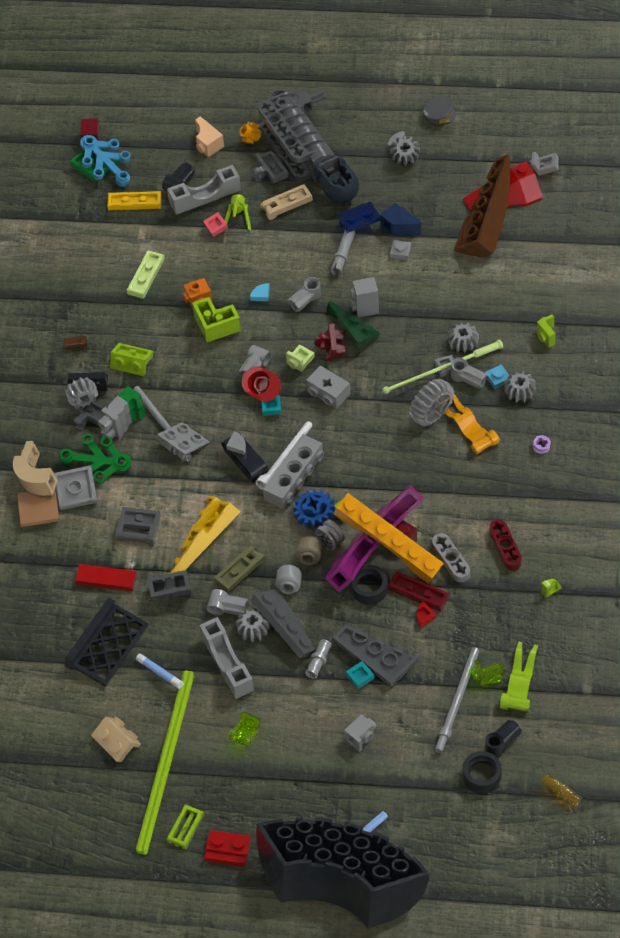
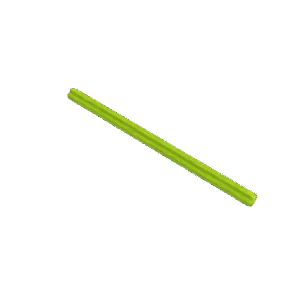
M185 670L182 674L181 681L184 684L182 688L178 689L136 846L137 853L145 855L149 849L194 678L192 671Z

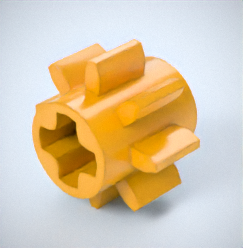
M253 122L242 125L240 129V136L243 137L242 141L248 144L257 142L261 137V130L258 129L259 125Z

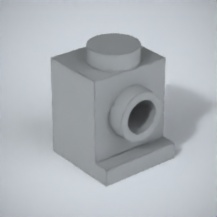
M361 714L344 730L345 740L361 752L363 750L362 744L368 743L374 735L375 722Z

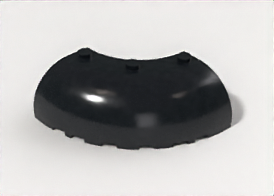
M296 817L295 821L283 822V819H276L257 824L256 839L260 861L266 878L281 903L294 900H318L332 903L353 913L367 928H372L404 915L416 905L427 888L430 873L414 856L411 857L405 853V848L390 843L389 838L377 832L372 834L364 831L362 826L345 822L344 825L333 823L332 819L316 818V821L303 820V817Z

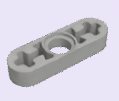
M436 534L432 539L433 550L455 581H467L470 577L469 565L446 534ZM439 541L444 543L445 550L441 544H438ZM453 554L457 558L454 561H448L446 556Z

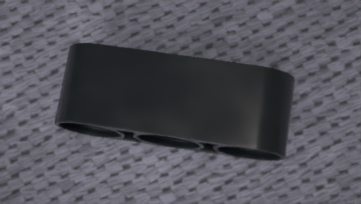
M231 436L221 442L226 454L250 481H254L260 475L268 472V467L264 460L246 440L245 455L227 450V444Z

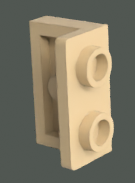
M105 717L91 735L117 762H122L133 747L139 748L141 745L137 740V735L124 727V722L117 717Z

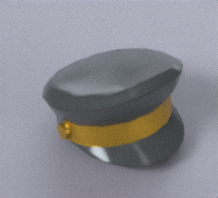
M448 96L434 97L426 102L423 107L425 117L433 124L448 123L456 117V112L453 109V100Z

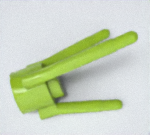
M233 195L224 221L226 224L228 223L232 211L233 217H236L237 213L244 211L248 231H251L248 205L245 204V198L242 195Z

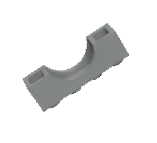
M233 165L219 169L208 183L200 187H188L182 183L168 188L169 203L175 214H180L241 191L240 177Z
M216 617L201 624V637L235 699L253 692V679L244 663L242 664L236 657L219 618Z

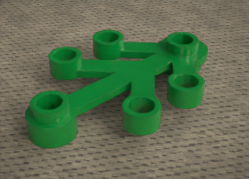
M85 434L82 437V441L94 455L73 453L70 449H63L59 453L61 463L66 466L71 465L74 461L92 463V471L95 472L103 465H111L103 472L97 471L94 473V480L98 484L104 483L106 478L116 471H127L132 465L130 456L125 453L120 454L109 436L101 438V445L103 448L108 449L113 457H105L95 444L91 434ZM87 438H91L90 442H85ZM109 440V444L105 445L104 441ZM68 453L69 456L64 458L63 455ZM120 460H125L123 464H119ZM102 475L103 478L98 480L97 476Z

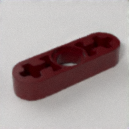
M503 520L492 521L489 533L504 566L511 571L518 570L522 564V556L507 524ZM498 527L500 530L502 529V536H500L498 530H495V528ZM502 542H509L511 546L509 548H502L500 544ZM509 554H511L513 560H516L515 563H513L512 561H510V555H509Z

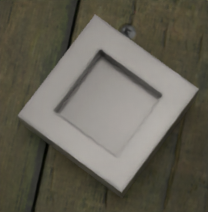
M393 240L390 258L408 261L411 242Z

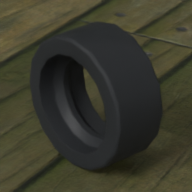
M373 565L362 566L354 580L350 583L351 594L354 599L363 604L380 602L388 591L385 572ZM372 577L379 580L381 586L374 592H364L358 588L357 584L363 578Z
M478 751L470 754L463 763V781L470 790L477 793H487L499 786L502 777V765L494 754ZM478 763H486L493 767L494 776L487 781L475 780L470 775L471 767Z

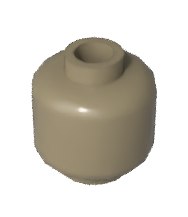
M308 536L302 538L298 543L296 557L299 562L304 565L317 564L320 561L323 550L322 543L315 537Z

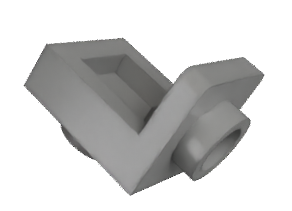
M532 152L530 166L539 176L558 171L559 157L556 153L539 157L536 152Z

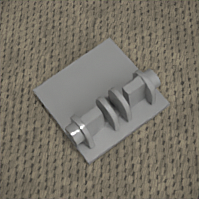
M183 422L157 434L160 437L159 442H161L162 446L173 452L182 461L187 462L192 458L191 452L209 444L207 439Z

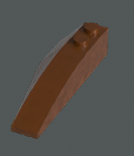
M508 154L495 159L486 177L488 182L481 187L479 191L481 195L478 201L473 202L471 206L473 209L471 215L466 216L454 251L482 258L493 254L496 250L509 196L510 156Z

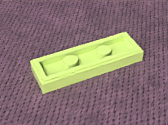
M147 251L127 288L128 295L145 298L165 259L163 254Z

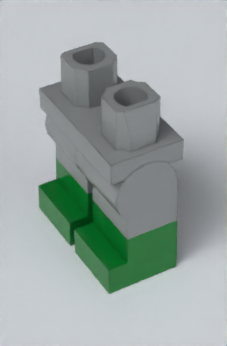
M127 386L108 405V408L104 407L101 410L103 417L98 421L99 427L103 429L100 434L102 437L109 436L112 439L116 436L120 439L136 418L142 420L146 416L142 395Z

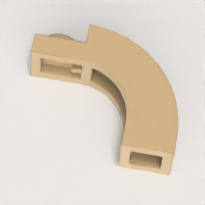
M26 441L21 456H14V472L28 492L41 496L53 495L58 480L51 468H35L40 453L33 441Z

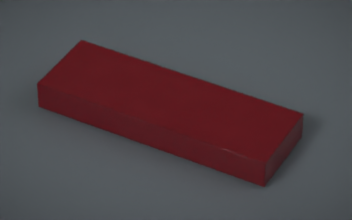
M398 571L395 572L388 584V590L418 603L424 602L430 608L440 612L450 597V593Z

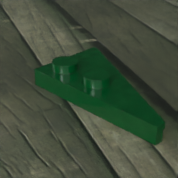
M328 302L327 308L330 314L337 316L338 325L348 338H353L355 348L378 339L380 333L372 326L362 322L357 316L350 314L334 302Z

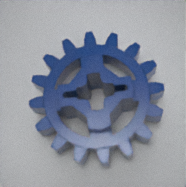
M316 488L313 489L312 493L306 490V495L299 494L300 500L295 499V506H293L295 519H298L300 525L304 523L305 528L312 525L313 529H315L316 525L323 526V522L327 519L334 518L333 512L336 509L334 499L330 497V493L324 495V490L322 489L319 493L316 491Z

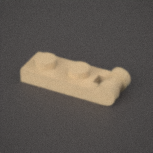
M303 184L263 201L260 207L263 211H266L268 219L273 220L277 215L313 201L311 193Z

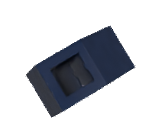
M396 203L380 214V226L393 236L421 234L420 220Z

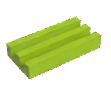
M185 804L167 837V842L170 844L174 843L175 846H181L182 849L186 850L204 817V812ZM188 811L191 812L177 839L174 838ZM197 814V816H196V818H195V820H194V822H193L191 828L189 829V831H188V833H187V835H186L184 841H182V839H183L184 835L186 834V832H187V830H188V828H189V826H190L192 820L194 819L195 815Z

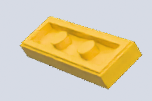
M161 191L108 193V210L161 209Z

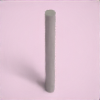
M139 386L134 387L133 390L142 395L143 404L163 430L171 428Z

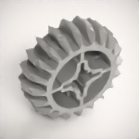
M440 378L433 379L432 382L429 381L426 386L424 385L418 394L414 396L415 398L411 402L412 405L409 407V414L413 421L423 427L436 423L445 414L446 410L449 409L454 399L455 391L451 385Z

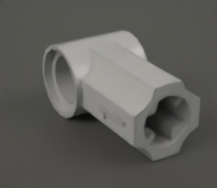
M315 277L307 278L304 281V286L288 299V304L294 311L300 312L311 301L321 297L320 281Z
M252 345L248 351L246 361L238 371L239 375L243 378L244 373L248 369L257 366L265 367L270 361L271 352Z
M464 358L452 360L450 369L452 380L456 382L464 381L478 389L484 386L488 374L469 366Z
M213 589L206 609L214 615L228 613L239 616V614H244L245 609H248V599L230 596L223 590Z

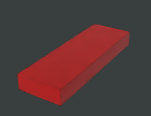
M79 564L75 583L133 591L137 571Z

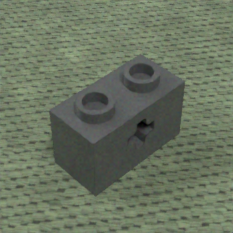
M187 570L148 578L150 595L153 601L192 594L190 577Z

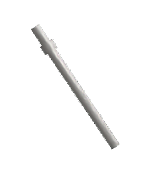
M473 647L471 649L444 726L440 728L438 733L439 739L435 747V751L438 753L443 752L447 740L451 737L453 722L479 654L478 648Z

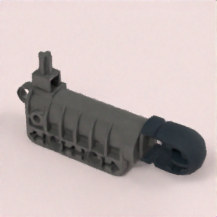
M320 90L308 95L306 91H303L296 95L290 91H274L271 94V98L262 101L258 105V112L263 120L260 123V130L292 178L299 182L313 178L315 182L319 183L326 196L336 203L343 204L354 199L359 190V182L355 173L341 155L335 156L306 115V113L313 111L314 103L325 99L324 92ZM291 159L295 163H288L287 161Z

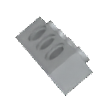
M302 434L263 488L264 500L282 509L287 504H290L296 491L302 488L306 477L312 474L316 463L322 460L324 456L322 443Z

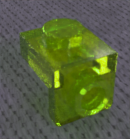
M478 659L474 660V668L471 671L474 679H478L481 686L489 683L494 684L504 679V667L501 662L482 668Z
M243 711L240 722L230 731L229 739L247 747L258 735L261 719Z

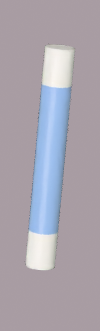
M142 654L136 656V661L178 689L182 688L183 681Z

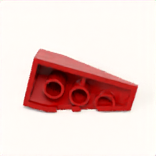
M523 162L511 167L507 208H510V205L518 204L527 206L542 200L543 196L535 173L528 163ZM481 187L463 198L471 213L473 211L471 208L473 202H477L481 195L479 193Z

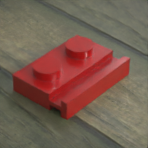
M210 830L204 861L246 867L252 840L251 836Z

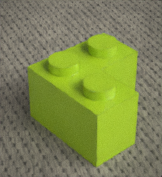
M210 297L192 303L194 317L207 343L241 331L240 317L233 304L216 310Z

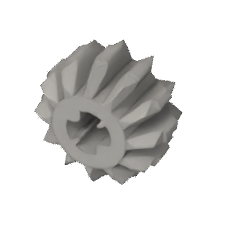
M404 135L403 140L397 137L396 142L391 144L390 154H393L392 159L397 160L398 165L404 162V165L407 166L408 161L413 164L414 159L419 158L420 148L417 147V141L412 142V136L406 139Z
M461 322L459 326L454 324L453 328L449 329L447 342L450 344L451 349H456L457 353L459 351L466 353L467 350L472 351L474 347H477L479 334L475 326L470 327L469 323L463 325Z
M516 371L514 375L509 374L504 382L505 395H508L510 400L515 399L516 403L519 400L525 403L526 398L531 399L536 392L535 379L532 378L531 374L525 375L524 371L521 374H518Z
M80 377L77 381L73 380L72 384H68V389L65 392L69 404L77 409L80 406L82 408L86 405L90 406L91 402H95L98 396L95 383L89 380L88 377L84 379Z
M254 607L250 612L245 609L244 614H239L238 620H236L237 633L242 635L244 641L250 638L251 642L254 641V638L261 641L262 636H267L270 623L260 611L256 612Z

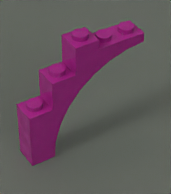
M409 485L390 503L379 509L376 514L396 527L424 498ZM360 531L353 537L349 547L335 558L325 579L340 592L354 580L362 565L380 543Z

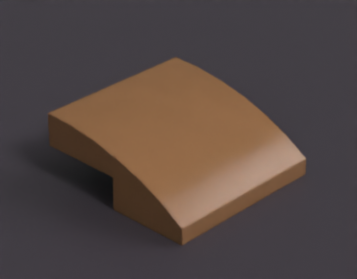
M56 487L53 495L47 496L35 495L30 492L18 493L21 527L60 521Z

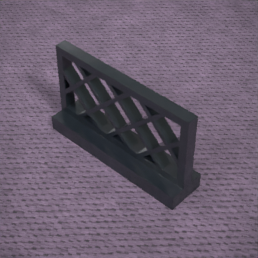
M108 597L65 657V666L71 670L73 668L106 687L148 628L149 623L116 605L115 600ZM115 612H118L124 616L125 621L114 623L112 617ZM137 623L142 627L139 631L130 632L129 624ZM126 625L128 633L117 635L115 627ZM112 628L114 636L103 638V629ZM129 637V646L120 648L118 639ZM115 640L117 648L106 650L104 642ZM101 643L103 651L92 653L91 646ZM118 653L120 659L117 662L109 663L107 655ZM104 655L106 664L95 666L93 657ZM82 659H91L92 667L84 668L79 665ZM107 668L109 674L106 679H103L97 675L96 670Z

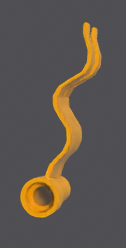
M454 394V404L462 415L453 413L449 409L446 410L445 414L456 421L463 435L473 443L471 444L473 452L477 455L488 447L500 443L497 433L494 430L487 432L476 421L472 411L468 407H464Z

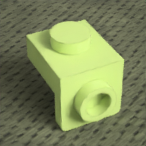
M298 345L293 352L288 351L286 353V362L292 369L302 372L315 355L309 349Z

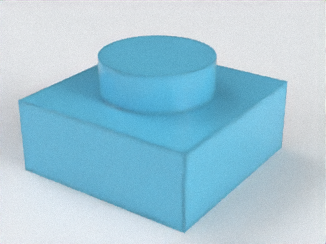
M502 365L485 372L488 374L487 380L494 389L503 386L509 376Z

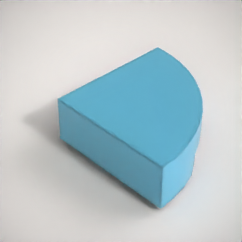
M270 283L257 286L251 292L250 301H269Z

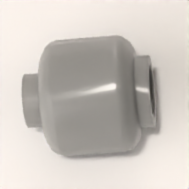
M294 565L281 566L276 574V588L284 594L297 592L302 579L300 569Z

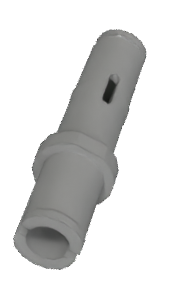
M348 229L344 230L330 269L333 275H336L337 271L338 275H341L343 266L347 263V255L355 236L353 229H349V232Z

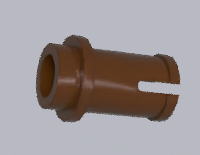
M80 334L79 337L64 338L65 349L80 347L84 349L88 347L87 336Z

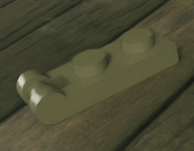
M250 545L214 577V582L229 593L256 567L262 565L267 557L263 553H258L257 549Z

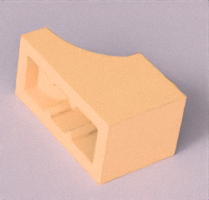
M201 116L195 119L196 131L198 132L196 148L200 153L210 157L224 147L223 135Z

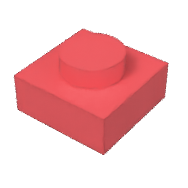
M218 212L203 221L213 237L228 228Z

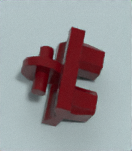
M331 323L328 324L326 332L319 333V336L314 339L315 346L325 350L326 361H332L334 357H343L345 353V345L336 344V342H342L343 331L336 330L334 324Z

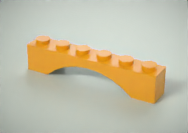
M349 493L346 494L335 509V516L347 525L364 532L384 545L426 583L429 584L444 564Z

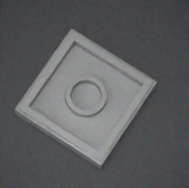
M91 465L54 473L58 480L56 492L60 511L98 503Z

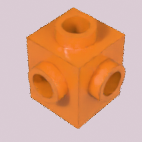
M205 278L184 285L185 293H183L185 303H189L192 309V303L207 297H210L212 301L211 290Z

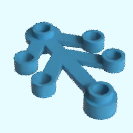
M91 135L82 137L80 145L85 151L82 158V166L84 168L92 166L91 152L97 156L96 167L93 171L94 179L101 180L103 178L104 171L102 168L104 163L116 176V184L118 186H128L130 175L126 171H121L111 160L127 163L130 161L131 154L128 151L112 153L100 150V148H107L111 151H117L119 149V141L116 139H111L109 142L97 141Z

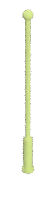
M497 340L462 358L465 360L472 357L477 358L494 350L502 349L503 343L501 340ZM451 362L393 386H386L383 388V392L388 394L393 389L450 367Z

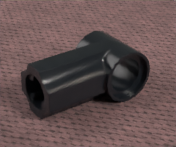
M187 162L182 163L172 175L169 174L164 178L162 188L167 190L182 183L186 184L195 174V169Z
M508 720L498 730L489 733L485 739L484 751L492 753L499 758L503 750L521 735L522 730L514 720Z

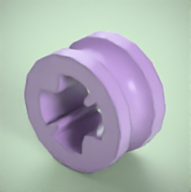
M544 435L537 436L533 441V450L539 454L547 453L550 449V439ZM539 442H542V444H545V447H542L541 445H538Z

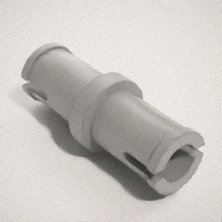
M321 639L315 653H312L310 657L311 662L305 672L307 677L316 679L321 667L325 665L327 661L326 656L332 646L328 640Z

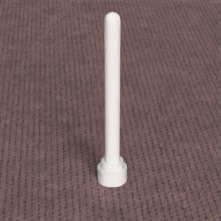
M308 421L303 425L267 474L260 475L256 480L258 488L263 490L302 434L306 435L311 429V422Z

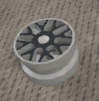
M327 519L323 526H319L315 530L317 538L329 550H334L337 544H341L345 540L343 531L332 520Z

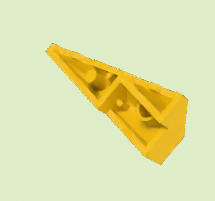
M208 496L206 499L208 504L205 510H200V518L196 524H193L181 547L183 553L180 558L177 557L174 560L175 566L170 573L186 570L241 511L230 502L221 501L215 496Z

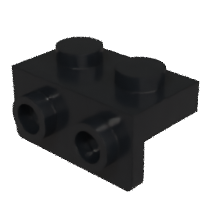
M105 372L68 373L69 384H72L73 380L77 381L80 377L82 379L88 377L89 380L95 383L97 391H108V374Z

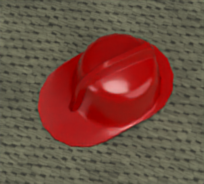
M257 366L248 369L244 373L242 387L249 395L268 402L275 399L280 393L281 381L274 373Z

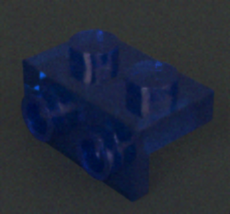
M371 201L338 214L339 225L344 227L347 233L380 221V215Z

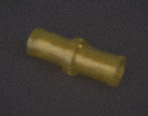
M549 772L543 777L541 783L552 790L556 797H561L572 805L573 808L577 807L581 802L582 797L571 790L567 783H562Z

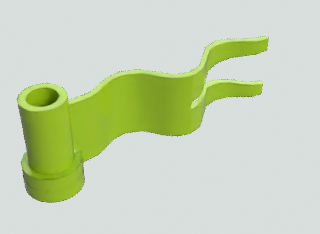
M518 642L507 693H502L500 709L508 710L510 708L529 711L530 700L527 699L538 645L534 644L523 672L522 642Z

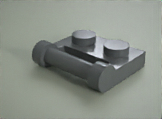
M122 507L115 539H130L155 544L161 517L160 511ZM124 529L147 530L149 534L127 532Z

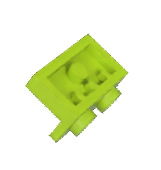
M118 343L111 351L110 368L144 376L146 374V365L153 358V351Z

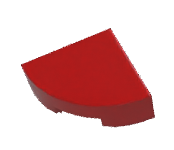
M424 602L418 606L416 614L417 623L422 629L436 618V613Z

